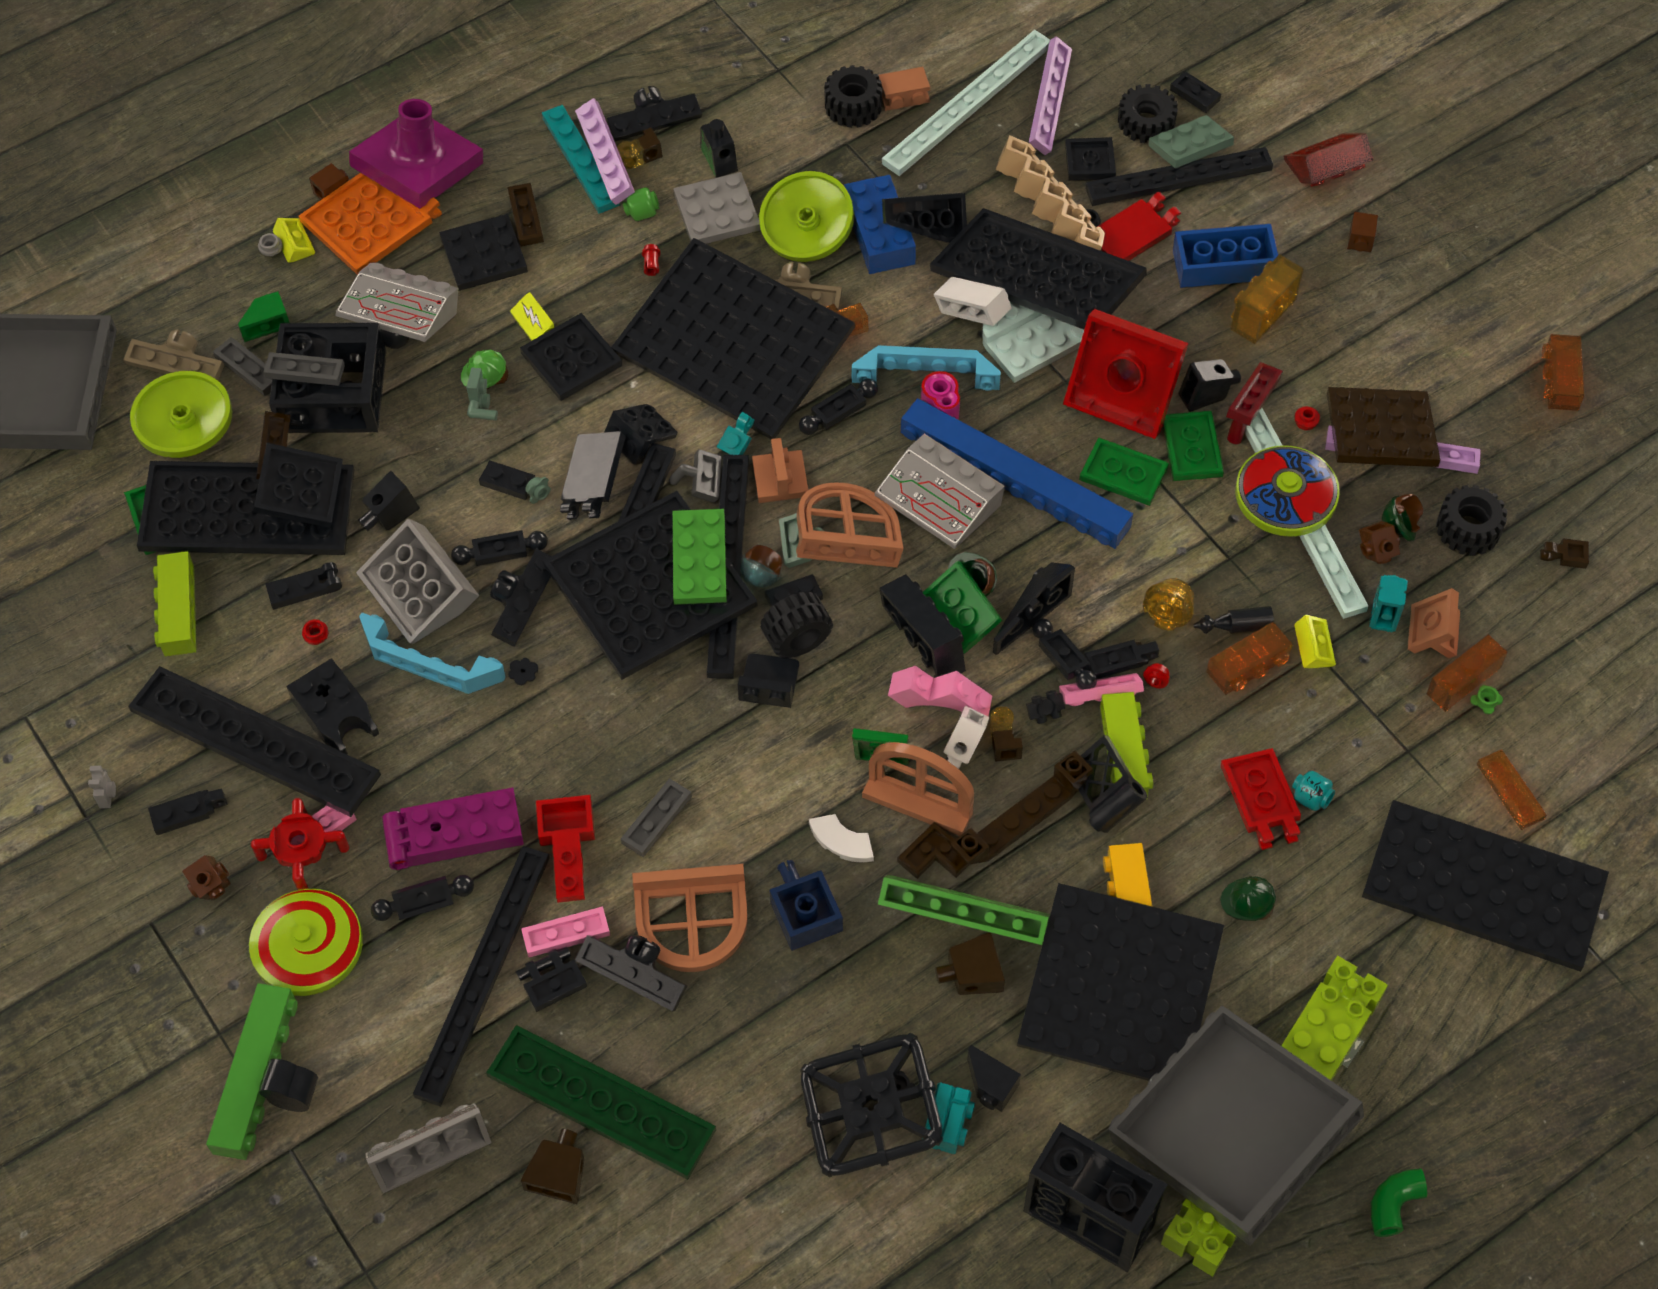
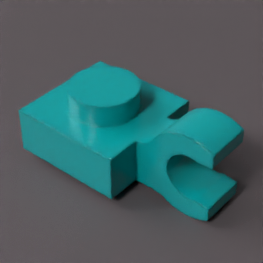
M742 412L737 419L735 428L728 425L717 448L729 455H743L752 440L746 434L755 420Z

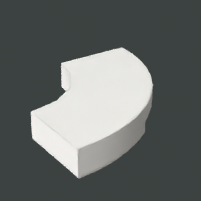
M836 814L809 819L810 829L824 849H828L840 856L841 859L852 862L874 861L868 833H856L846 829L839 822Z

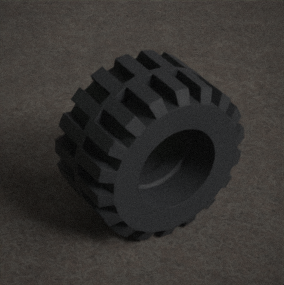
M850 65L849 68L844 66L839 71H833L832 75L827 77V82L824 85L825 109L827 116H830L833 122L838 121L840 126L847 125L849 128L857 126L858 128L862 127V124L868 125L871 123V120L875 121L878 118L882 107V82L877 74H873V71L870 69L865 70L863 66L855 67V65Z
M1465 485L1462 486L1461 490L1455 488L1451 494L1448 493L1440 509L1436 527H1438V536H1442L1441 541L1444 544H1449V549L1453 551L1457 549L1459 554L1464 555L1465 552H1468L1470 556H1475L1477 552L1484 554L1487 549L1492 550L1495 547L1507 521V509H1504L1505 504L1502 500H1497L1498 495L1496 493H1489L1490 489L1485 487L1484 489H1479L1477 485H1473L1472 488ZM1462 516L1473 517L1482 524L1468 523Z
M800 592L790 595L773 605L761 620L760 628L778 657L795 658L810 652L824 642L831 633L833 621L816 594Z

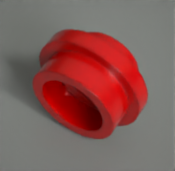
M1304 406L1296 411L1294 420L1300 429L1311 430L1318 425L1320 415L1316 409Z
M317 619L308 621L302 629L303 639L311 645L323 643L329 635L327 625Z
M1159 663L1148 666L1143 673L1145 681L1154 688H1164L1170 681L1169 670Z

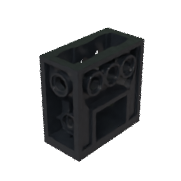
M280 323L276 353L342 359L345 365L343 373L363 372L362 383H340L339 386L272 379L269 405L272 412L291 415L288 433L378 432L387 354L379 323Z
M1059 1123L1029 1173L1023 1212L1128 1273L1156 1224L1168 1184L1066 1125Z

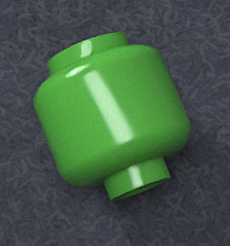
M647 187L634 190L635 192L626 198L627 201L623 202L626 215H631L635 221L655 217L657 210L660 209L655 191H650Z

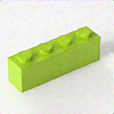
M188 551L157 555V566L153 567L155 581H158V587L154 588L155 602L158 603V609L154 610L155 623L158 625V631L154 633L155 644L157 647H161L165 657L196 653L193 561Z
M1134 692L1102 694L1100 712L1104 735L1109 736L1131 775L1144 788L1148 797L1149 789H1153L1152 773H1147L1146 765H1149L1148 749H1143L1142 741H1145L1144 725H1139L1138 718H1141L1140 702H1135ZM1112 767L1111 782L1115 783L1122 777V774L1118 768Z

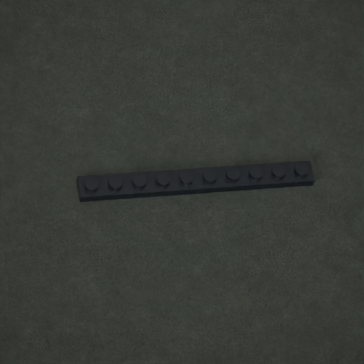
M723 455L719 509H724L726 558L741 577L749 455ZM738 617L710 632L707 678L734 679Z
M525 846L522 847L413 1092L414 1098L441 1107L550 859L548 853Z

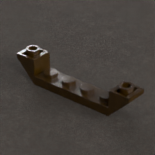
M1073 751L1054 765L1053 777L978 833L970 828L952 841L950 846L968 865L990 861L1070 801L1093 772V768L1076 751Z

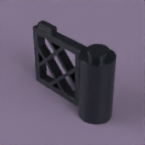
M1103 735L1080 755L1093 768V772L1079 788V792L1090 809L1089 823L1098 832L1108 833L1148 797L1144 788L1131 775L1109 736ZM1105 746L1108 750L1106 763L1097 762L1099 750ZM1096 765L1105 766L1102 782L1094 781ZM1112 767L1118 768L1122 774V777L1115 783H1110ZM1093 784L1102 785L1100 796L1094 801L1091 796Z

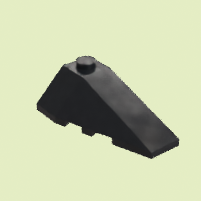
M965 193L882 199L883 224L938 241L950 243L967 225Z

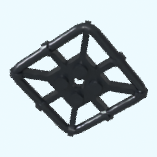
M909 1033L863 1046L859 1043L853 1045L852 1049L815 1059L808 1064H803L801 1067V1086L808 1114L806 1123L811 1128L817 1160L824 1175L828 1177L844 1175L879 1164L883 1167L889 1165V1161L927 1151L935 1147V1145L939 1146L943 1141L942 1124L934 1096L936 1088L934 1082L930 1080L923 1048L918 1041V1036ZM901 1047L886 1071L868 1075L864 1057ZM912 1053L919 1084L915 1087L898 1091L895 1078ZM856 1060L860 1078L841 1084L818 1071ZM812 1080L838 1093L841 1108L822 1114L819 1113ZM923 1097L931 1130L905 1118L901 1103ZM869 1100L878 1101V1104L874 1105V1110L872 1111L864 1107ZM844 1120L847 1133L832 1157L829 1158L822 1126ZM902 1127L923 1138L922 1140L886 1150L882 1133ZM874 1135L877 1153L842 1162L856 1140Z

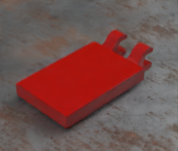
M1160 192L1154 194L1147 203L1141 199L1097 226L1101 227L1105 232L1100 251L1130 261L1172 234V227L1180 222L1177 216L1181 215V212L1176 207H1172L1161 218L1156 212L1161 211L1165 207L1162 201L1166 200V197Z
M1273 748L1221 760V769L1247 832L1256 831L1261 850L1273 847L1271 841H1274V836L1270 828L1280 825L1283 827L1284 837L1288 844L1298 842L1297 835L1300 834V830L1296 821H1300L1301 813Z

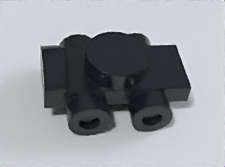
M1050 690L1046 692L1047 697H1042L1041 695L1031 697L1032 702L1026 704L1029 719H1036L1038 724L1047 722L1046 715L1051 714L1052 719L1062 717L1061 710L1065 709L1062 693Z

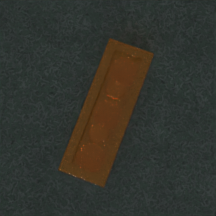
M1502 749L1478 760L1477 766L1521 830L1545 820L1547 814Z

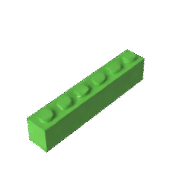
M892 875L884 877L878 905L1043 945L1050 914Z
M257 984L206 1143L213 1155L246 1160L249 1151H253L255 1147L256 1134L254 1133L257 1124H261L265 1112L263 1106L265 1098L259 1094L269 1060L281 1059L280 1050L282 1043H286L289 1037L288 1024L290 1017H294L297 1011L298 1002L289 988Z

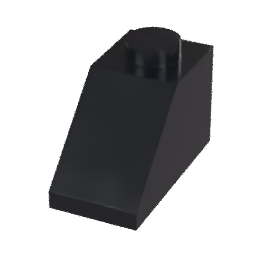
M971 1045L968 1049L967 1061L976 1096L986 1108L991 1110L997 1109L1002 1112L1020 1085L1021 1074Z

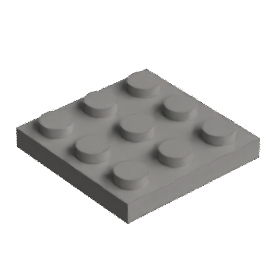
M741 172L673 188L690 241L696 238L707 244L761 230L759 218Z

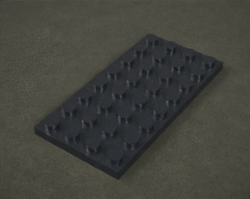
M985 208L930 263V270L947 278L956 277L1003 288L1008 294L1010 302L1083 330L1085 329L1089 314L1094 309L1112 315L1147 275V269L1144 266Z
M150 461L137 541L138 551L345 555L355 471L354 465L342 464L331 527L328 528L253 512L259 479H256L258 463Z
M1393 800L1362 898L1581 972L1586 960L1609 871Z

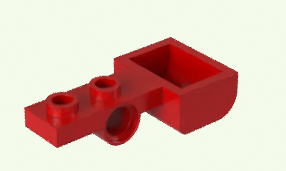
M582 795L537 800L536 812L540 846L553 845L557 903L585 900L581 842L595 840L591 796Z

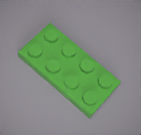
M724 509L673 511L674 604L727 602Z

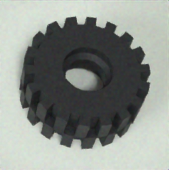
M1146 84L1145 88L1137 85L1135 90L1130 88L1127 94L1124 93L1122 95L1118 112L1119 128L1123 130V134L1126 137L1130 134V139L1133 141L1138 138L1140 143L1145 144V140L1175 128L1178 111L1177 101H1174L1175 97L1173 94L1168 96L1169 91L1167 89L1161 91L1160 86L1155 85V88H1150L1151 84ZM1150 113L1155 117L1146 118L1141 116L1140 114Z

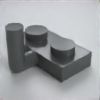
M698 449L694 454V466L681 464L669 477V483L677 485L685 475L692 476V496L715 503L719 499L722 456Z

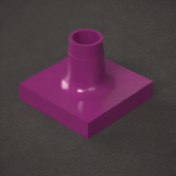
M408 99L399 105L397 119L349 151V163L355 170L421 209L432 197L436 198L482 165L483 149L435 121L432 117V107L428 102L421 99Z

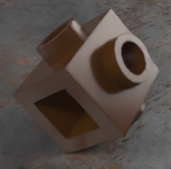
M1380 521L1359 529L1362 540L1360 548L1362 554L1367 559L1375 561L1377 564L1390 562L1392 557L1400 555V538L1395 532L1394 525Z
M204 855L182 871L189 881L187 884L189 891L196 898L215 900L221 897L226 892L225 888L231 884L227 878L229 872L221 862L217 863L212 856Z

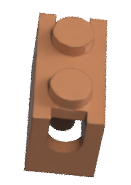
M924 67L879 75V80L882 82V103L885 111L930 103L927 92L930 91V85Z

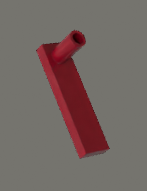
M1262 362L1258 364L1228 409L1226 417L1232 419L1227 440L1230 443L1240 444L1242 442L1246 426L1251 425L1281 379L1282 370Z

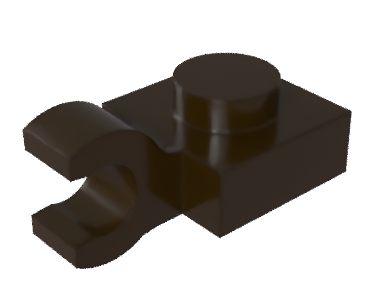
M1565 538L1561 540L1560 544L1545 542L1544 549L1540 550V559L1543 561L1560 559V565L1586 569L1589 564V542Z

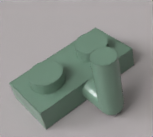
M471 368L466 387L470 401L467 415L470 418L497 420L498 411L487 410L490 405V394L486 392L487 379L483 378L481 368Z
M797 513L779 519L784 565L791 568L812 561V559L797 558L796 550L799 542ZM820 527L813 528L815 531H824Z

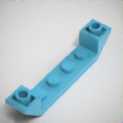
M878 345L852 364V383H860L867 378L877 381V368H885L888 370L906 369L911 371L976 373L975 389L986 391L1000 389L1001 371L977 350Z
M361 613L359 616L375 660L467 694L503 682L506 678L503 664L495 658L478 656L470 672H468L461 666L454 667L445 664L437 657L429 658L421 655L415 649L399 647L393 641L386 640L389 632L385 621L381 617L374 614L370 616L365 613Z

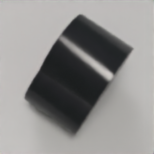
M270 1059L259 1094L276 1107L288 1111L305 1112L310 1107L318 1076L313 1071L297 1066L292 1062L282 1059Z

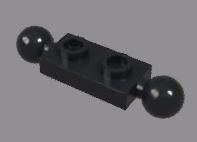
M870 378L864 379L860 382L858 389L849 384L811 408L812 415H806L800 419V431L805 435H812L818 430L819 424L827 430L866 406L865 398H872L878 392L876 381Z
M520 530L472 539L473 548L458 545L453 548L451 558L457 565H466L470 562L471 558H475L476 566L527 557L526 548H531L534 551L536 549L540 551L545 549L548 544V538L541 531H534L528 538H524L523 531Z
M1044 618L1036 620L1032 626V632L1039 638V647L1067 680L1076 677V685L1081 690L1094 688L1097 684V677L1090 671V662L1063 630L1059 629L1053 632V625L1049 620Z
M459 875L451 884H448L446 876L395 890L392 891L394 901L389 902L386 899L376 900L371 906V915L378 921H386L392 916L393 912H397L399 920H403L453 905L451 895L456 894L460 897L470 895L474 890V882L467 875Z

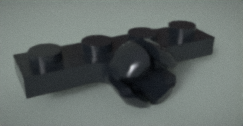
M648 86L649 93L647 95L644 88L639 89L633 97L636 106L635 110L607 118V124L614 142L641 135L643 130L648 128L656 131L701 118L702 112L695 93L672 100H664L659 89L655 86Z
M536 549L522 575H514L506 570L499 573L490 591V596L501 602L505 607L491 636L515 647L551 578L543 564L544 560L551 557L550 555Z
M587 935L575 961L671 1011H676L688 986L657 970L655 962L661 951L660 947L653 941L651 943L647 938L639 935L630 936L625 948L622 950H618L591 935Z

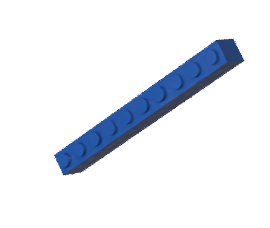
M918 398L901 418V433L907 439L916 441L925 433L1004 485V489L1009 491L1014 497L1022 498L1031 503L1035 508L1050 513L1057 520L1074 526L1079 532L1096 538L1103 545H1109L1116 549L1131 528L1133 513Z

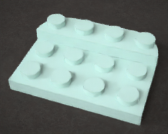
M1010 302L1012 308L994 326L983 324V346L1014 383L1079 349L1084 330L1013 302Z

